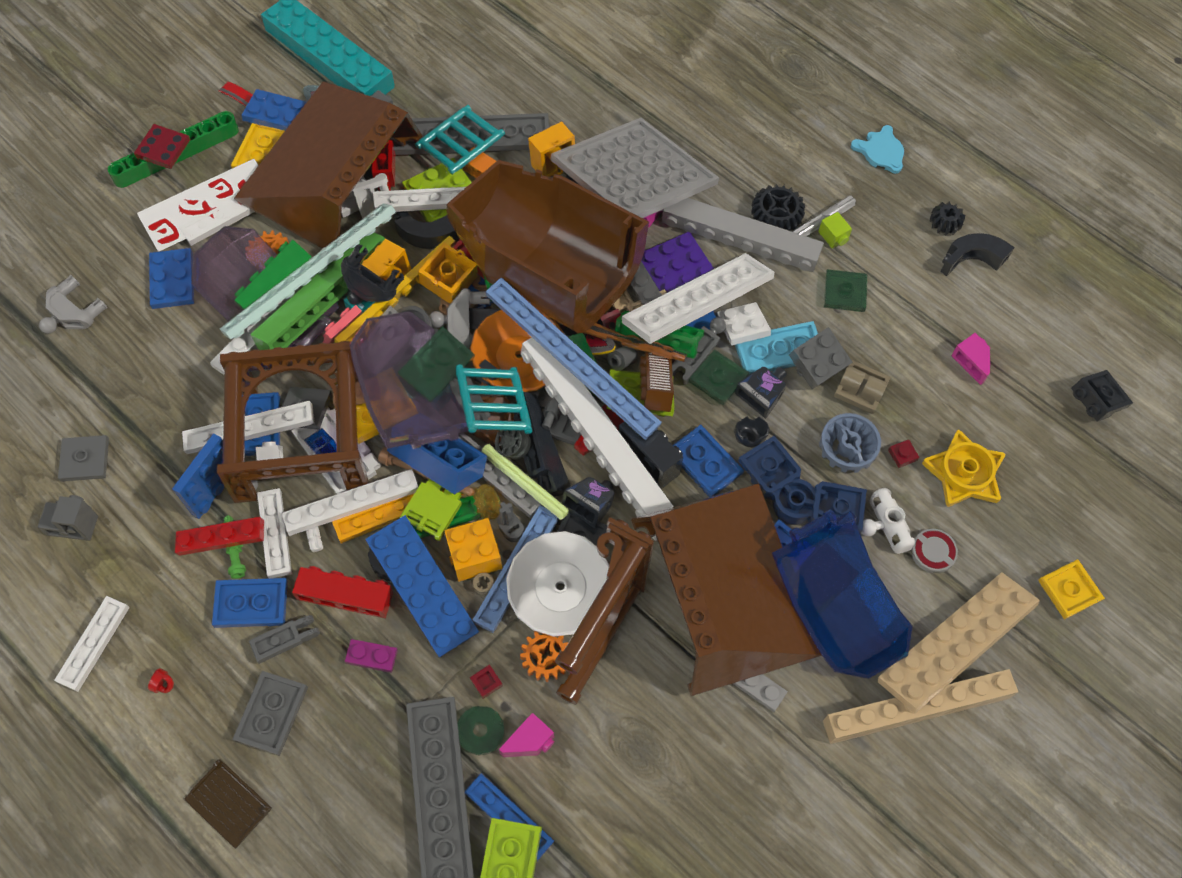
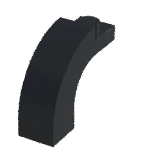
M407 211L395 212L393 214L398 235L415 247L435 249L448 236L453 238L455 242L458 241L457 233L450 224L447 215L432 222H420L413 219Z
M968 234L951 243L946 257L942 261L944 265L940 272L948 276L962 261L968 259L983 261L997 271L1009 259L1015 247L1005 240L990 234Z

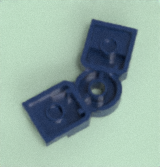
M772 436L739 457V463L751 477L750 482L753 485L759 483L764 498L773 500V509L776 515L784 522L793 525L809 522L814 529L837 532V530L855 533L862 532L867 489L824 481L813 487L809 482L800 479V466L775 436ZM791 498H797L801 503H794Z

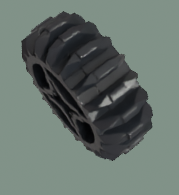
M776 183L773 188L770 185L766 189L762 188L755 195L751 205V215H753L754 220L788 231L790 229L794 231L801 224L802 218L805 215L803 197H799L798 192H793L792 187L786 189L785 184L782 187H778Z

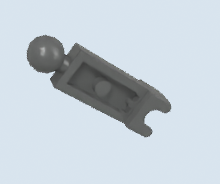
M716 317L712 319L709 330L704 326L701 328L704 330V336L698 342L697 355L694 359L686 357L684 362L675 360L672 364L673 376L679 371L684 373L683 385L689 383L695 372L719 343L720 337L716 334L722 333L726 328V322L723 318Z

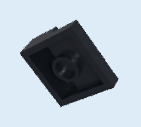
M1108 370L1083 377L1071 387L1073 396L1083 403L1087 414L1093 417L1096 422L1109 418L1115 412L1126 409L1133 404L1132 400Z

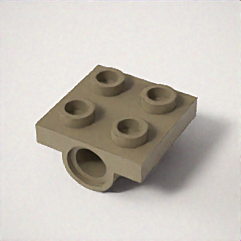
M852 360L853 363L848 365L834 397L874 414L891 377Z

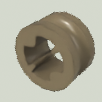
M480 573L473 580L474 590L481 596H486L494 584L493 578L487 573ZM479 581H489L487 583L488 587L486 589H483L482 586L479 588Z

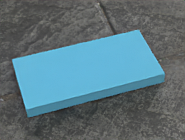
M814 321L772 329L771 336L736 344L735 348L745 377L761 367L774 371L777 367L784 369L796 366L789 354L818 334Z

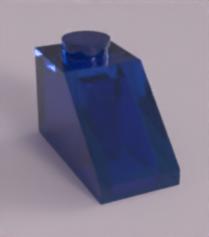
M323 428L304 439L314 455L337 452L336 442Z

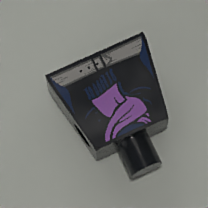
M761 367L737 384L735 394L766 419L785 391L786 383L782 380L787 376V373L781 367H777L773 372L766 367Z
M588 477L564 490L562 504L568 508L570 513L595 529L611 508L615 494L613 484L609 480H604L600 483L594 478Z

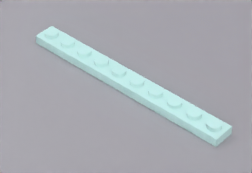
M385 203L381 204L220 328L224 336L229 339L238 338L244 333L245 328L258 323L262 315L276 309L278 303L283 299L290 298L298 287L307 285L311 281V277L325 271L329 263L342 258L346 250L354 248L364 236L373 234L377 226L388 222L396 212L393 206Z

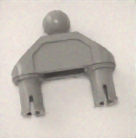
M69 275L57 287L52 286L47 290L46 309L52 317L41 319L39 328L42 332L49 334L56 330L57 323L59 322L66 329H86L93 324V319L107 309V306L99 298L84 310H80L66 296L79 286L80 283L72 275Z
M468 288L462 289L447 307V315H443V313L438 311L432 312L429 315L432 327L440 328L447 324V330L465 350H469L474 335L469 332V306L471 304L489 305L490 299H481V297H487L486 291L470 292Z

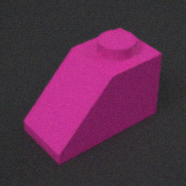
M976 333L956 346L951 356L982 385L990 374V347Z
M532 713L502 745L499 752L503 757L538 756L542 751L546 753L554 744L552 740L554 732Z

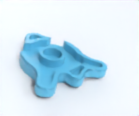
M883 126L880 132H869L867 135L868 141L858 139L852 141L851 149L862 153L866 160L875 168L877 165L885 167V170L894 174L902 170L904 148L901 142L894 137L891 126Z

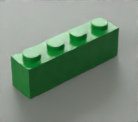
M294 240L290 243L284 242L278 249L280 253L275 258L271 256L264 263L266 268L261 273L258 271L254 273L249 279L251 283L246 288L242 286L235 293L234 296L237 297L235 303L245 310L309 261L312 256Z

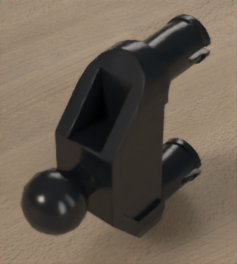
M357 244L350 256L345 257L341 262V272L347 288L350 290L347 294L349 303L359 305L363 300L384 302L393 299L396 295V288L404 280V275L400 273L395 278L399 271L393 270L387 280H383L361 264L368 254V250L365 247L360 253L359 251L363 245Z

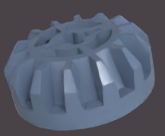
M846 413L837 415L827 422L821 434L819 447L822 449V457L830 461L829 465L831 467L836 465L842 468L841 472L846 473L848 470H852L854 473H858L863 468H869L872 462L875 461L881 448V437L875 425L867 418L857 414ZM837 438L839 441L837 451H833V442ZM840 454L841 456L848 458L850 462L843 461L839 459L836 455Z

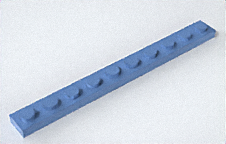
M500 278L486 291V296L643 439L646 440L661 425L662 422L504 279Z

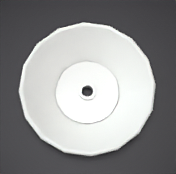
M566 531L545 533L527 542L513 558L506 578L508 600L517 618L533 631L553 637L573 635L607 580L609 563L606 558L599 555L597 546L586 537ZM559 583L565 585L563 590L556 588Z

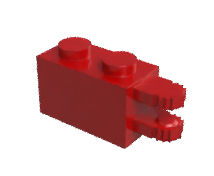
M392 140L387 142L372 163L373 178L381 173L386 174L389 191H391V187H395V151Z

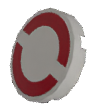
M927 529L916 536L915 544L912 548V557L915 563L926 572L942 573L954 565L958 556V548L953 538L946 532L938 529Z

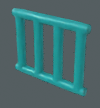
M469 105L461 108L415 143L416 148L424 149L445 165L452 175L505 135L503 129L498 130L471 111L472 109ZM466 116L490 133L491 136L483 141L457 121ZM452 127L477 145V147L469 152L443 132ZM437 137L460 154L462 158L454 163L431 146L429 142Z
M461 364L455 367L465 419L470 433L476 432L477 429L524 430L525 434L532 433V425L517 367H511L510 370L463 368ZM466 377L509 378L512 380L513 387L468 385ZM470 394L514 395L517 404L471 402ZM474 412L519 413L521 421L475 420Z

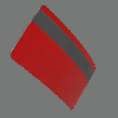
M229 81L219 90V92L232 97L244 106H247L253 96L247 90Z

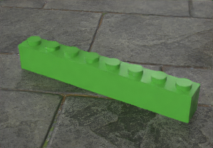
M374 232L359 240V244L363 245L359 252L361 253L365 247L368 250V254L362 262L374 252L375 248L385 240V237ZM349 248L343 253L342 258L329 263L325 271L315 275L307 285L303 286L250 334L259 350H268L276 347L287 348L349 291L341 272V262L345 257L350 256L354 248Z

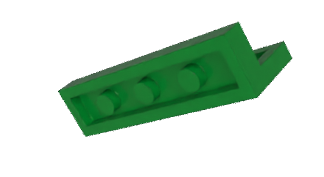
M625 310L616 319L615 332L624 336L635 335L643 339L622 323V316L631 312ZM685 325L655 342L670 346L678 352L687 354L688 358L694 359L697 355L698 342L704 336V330ZM628 339L632 343H640L634 339Z

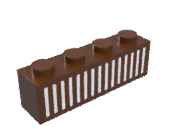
M645 351V356L640 357L639 364L641 379L640 400H644V407L648 410L671 412L674 396L672 359L653 355Z

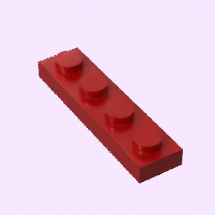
M254 517L177 531L175 553L181 556L264 541V519Z

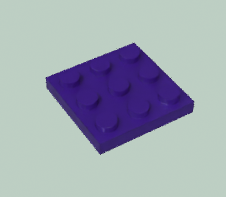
M690 232L644 251L641 260L659 291L665 289L666 293L714 270Z

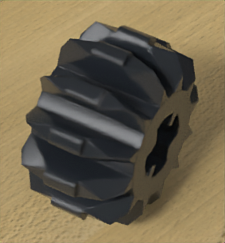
M950 201L946 204L941 202L933 208L929 222L932 223V228H937V234L944 232L945 236L948 233L954 235L962 228L966 215L963 214V209L957 208V204L951 205Z

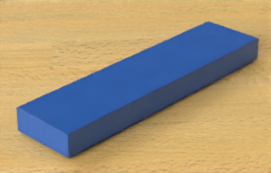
M482 773L465 790V794L491 819L497 818L538 826ZM543 830L541 831L537 862L554 843V840Z

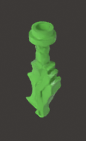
M228 515L224 518L223 523L232 522L233 518ZM243 545L226 548V554L230 555L231 560L228 574L231 575L232 579H239L245 576L246 567L240 563L239 558Z

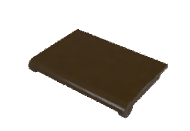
M218 759L213 764L208 773L184 798L235 849L272 809L221 759Z

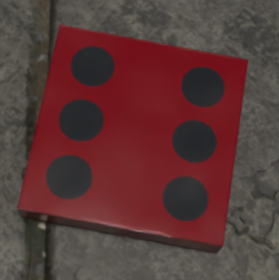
M153 124L135 150L134 155L136 158L172 169L189 143L190 138L189 135Z

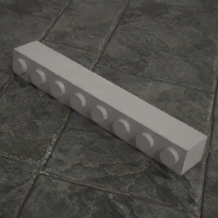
M686 198L663 210L662 223L670 227H677L687 232L704 236L707 239H713L725 245H731L746 252L761 255L764 258H771L783 264L798 267L804 271L814 272L824 242L690 198Z

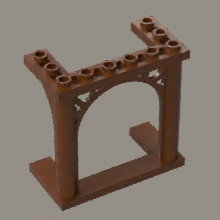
M341 341L329 344L319 343L309 346L298 345L288 348L276 347L268 350L255 349L247 352L220 354V363L224 369L223 464L217 465V473L234 503L257 501V491L251 480L340 471L347 491L369 484V479L358 450L355 382L365 381V375L355 341ZM333 363L330 369L326 371L320 370L322 364ZM259 370L260 375L254 378L251 371ZM299 370L313 373L328 383L335 396L337 452L245 462V408L250 395L258 393V385L277 373ZM333 374L336 377L335 379L329 378Z

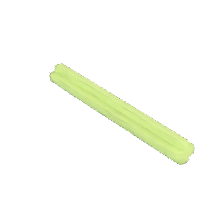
M487 444L482 448L481 452L487 455V459L557 518L562 520L567 516L568 508L505 456L499 454L494 447Z

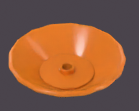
M502 309L486 317L475 330L471 342L470 351L473 366L481 369L479 365L486 359L497 369L510 370L511 367H517L523 392L537 391L546 386L542 380L539 381L536 378L530 363L527 364L522 357H516V355L521 354L522 343L532 337ZM541 313L565 335L563 330L560 328V326L554 319ZM482 377L492 386L513 387L512 380L509 378L491 380Z

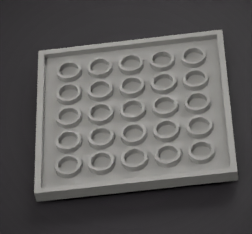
M643 118L636 119L551 154V161L582 187L641 218H645L713 187L719 181L718 176Z

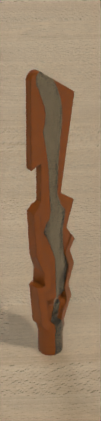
M597 323L589 330L583 332L605 340L607 338L620 341L624 346L647 351L653 355L685 362L687 354L678 352L670 346L662 345L659 342L649 344L644 339H640L635 335L624 336Z

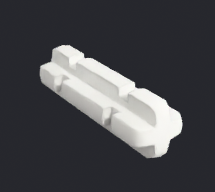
M318 526L306 530L311 551H321L323 545Z

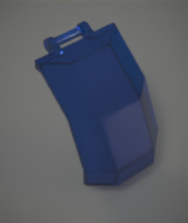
M830 509L824 512L823 516L799 529L796 527L790 530L789 534L792 542L773 552L772 556L795 611L831 669L837 673L869 679L907 657L913 625L902 614L873 567L857 527L856 516L849 511L837 518Z

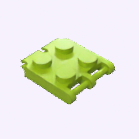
M428 479L427 483L421 482L400 518L406 515L410 523L416 526L418 531H425L435 536L434 539L439 541L445 533L444 530H447L461 507L460 498L462 495L460 492L454 495L446 489L442 492L444 489L442 486Z

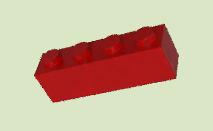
M309 566L308 568L300 567L292 591L296 600L384 619H386L393 595L391 586L385 581L375 580V582H371L358 575L347 577L338 571L323 572L322 569L315 566Z

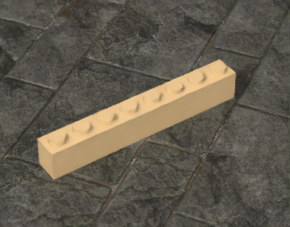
M1008 669L948 684L915 714L897 698H892L828 714L823 723L829 742L833 744L1007 700L1017 694L1018 689L1011 671Z

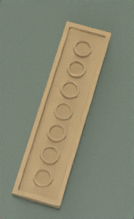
M1001 572L878 677V683L914 714L917 713L1035 609L1040 600Z

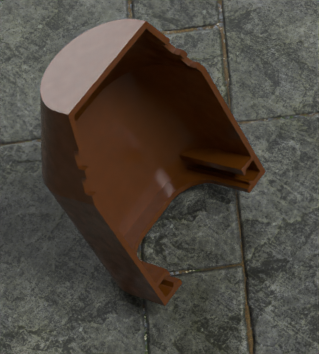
M502 160L496 161L446 204L447 217L450 224L490 284L493 285L500 278L504 279L538 311L577 333L589 330L622 296L633 280L645 250L649 221L561 175L554 174L553 178L543 176L541 170L536 169L535 173L523 171V166Z

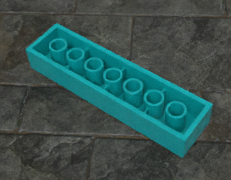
M279 0L261 14L265 30L337 86L368 96L373 95L378 90L383 94H387L395 88L391 70L299 1Z

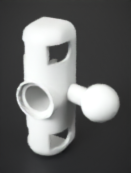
M881 488L876 490L870 498V504L878 521L871 519L863 520L861 534L872 536L876 533V530L883 529L895 553L900 554L910 551L915 544V539L910 536V529L905 521V512L898 506L896 500L892 499L889 489ZM875 497H879L881 501L877 506L873 502ZM889 517L896 519L897 522L891 521ZM894 535H898L900 540L896 545L892 542Z

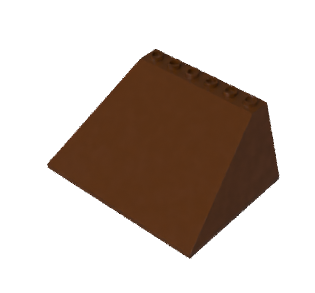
M323 81L234 197V200L323 249L340 237L342 204L389 139L404 147L407 140H414V143L418 142L422 138V134L408 112L389 102Z
M759 483L631 519L634 530L645 528L650 537H657L697 654L692 683L687 685L690 696L823 656Z

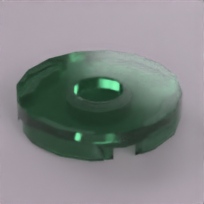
M472 707L465 711L458 720L460 745L470 754L478 756L487 755L495 751L503 741L505 733L503 720L499 713L490 707ZM479 724L487 727V733L481 737L474 734V728Z

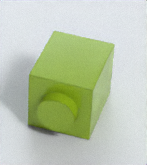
M836 212L821 221L818 232L833 249L838 245L843 246L849 241L852 228L840 213Z

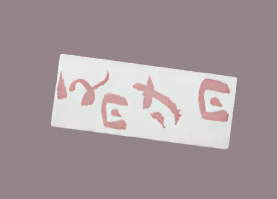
M255 159L138 212L137 214L156 249L161 251L187 239L179 227L221 205L226 207L185 228L190 237L241 209H250L234 200V197L258 167ZM218 212H223L224 217L218 219L216 217V214ZM203 221L206 223V227L201 229L198 227V224Z

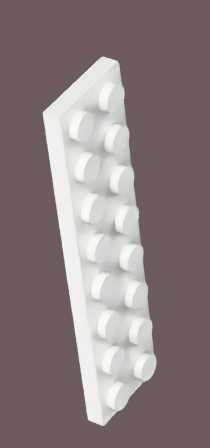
M745 253L623 315L622 323L651 344L774 279V271Z

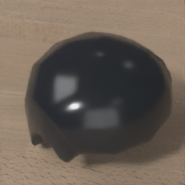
M746 416L741 421H738L734 428L737 442L749 448H755L763 443L770 431L768 423L761 417L752 420Z

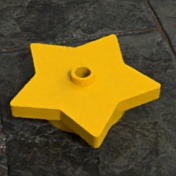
M957 430L947 451L927 457L922 462V465L942 482L947 507L970 497L998 503L1001 500L995 475L1006 454L987 450L983 446L973 443L960 430Z

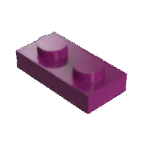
M351 639L345 663L392 673L398 649Z

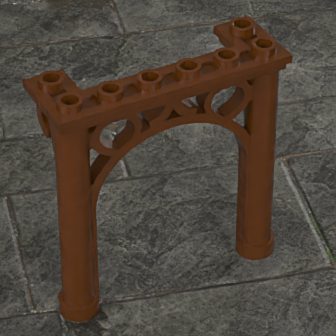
M611 517L607 522V533L602 534L597 541V551L603 558L609 556V550L605 547V544L612 543L614 545L611 560H607L609 563L607 580L564 651H560L555 659L557 665L570 672L565 683L559 686L556 693L562 699L574 705H577L580 700V693L638 594L644 593L648 579L654 541L651 540L647 533L643 531L637 532L629 528V525L623 520H615Z

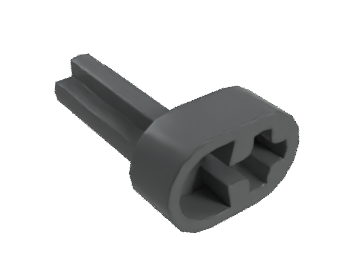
M502 502L500 504L501 509H499L500 515L497 518L498 528L508 541L518 542L524 533V526L513 513L512 504L508 503L506 505L505 502ZM512 527H513L514 529H517V530H515L514 532H512L511 534H509V533H510V529H511Z

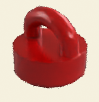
M159 668L152 675L147 688L154 693H169L173 689L174 682L171 676L168 675V671ZM165 681L167 682V687L163 686Z

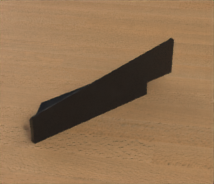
M523 392L532 425V433L529 434L531 441L530 449L524 456L528 476L530 478H537L538 484L553 497L563 495L564 490L571 487L550 430L542 427L545 417L537 395ZM519 413L514 414V421H521Z

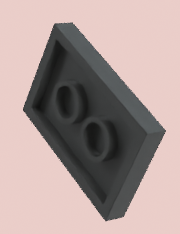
M262 671L232 740L280 756L308 686Z

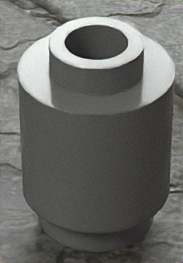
M623 345L608 354V363L612 369L620 371L635 363L638 352L634 348Z

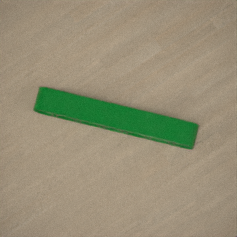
M223 111L179 131L189 135L190 141L176 163L237 135L239 128L233 113ZM134 153L112 162L107 170L114 184L119 188H124L166 168L136 158Z

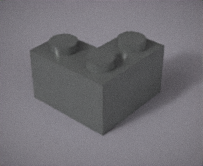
M70 495L69 497L60 496L59 500L55 503L46 502L38 528L46 536L91 541L98 515L92 510V507L87 505L82 497Z

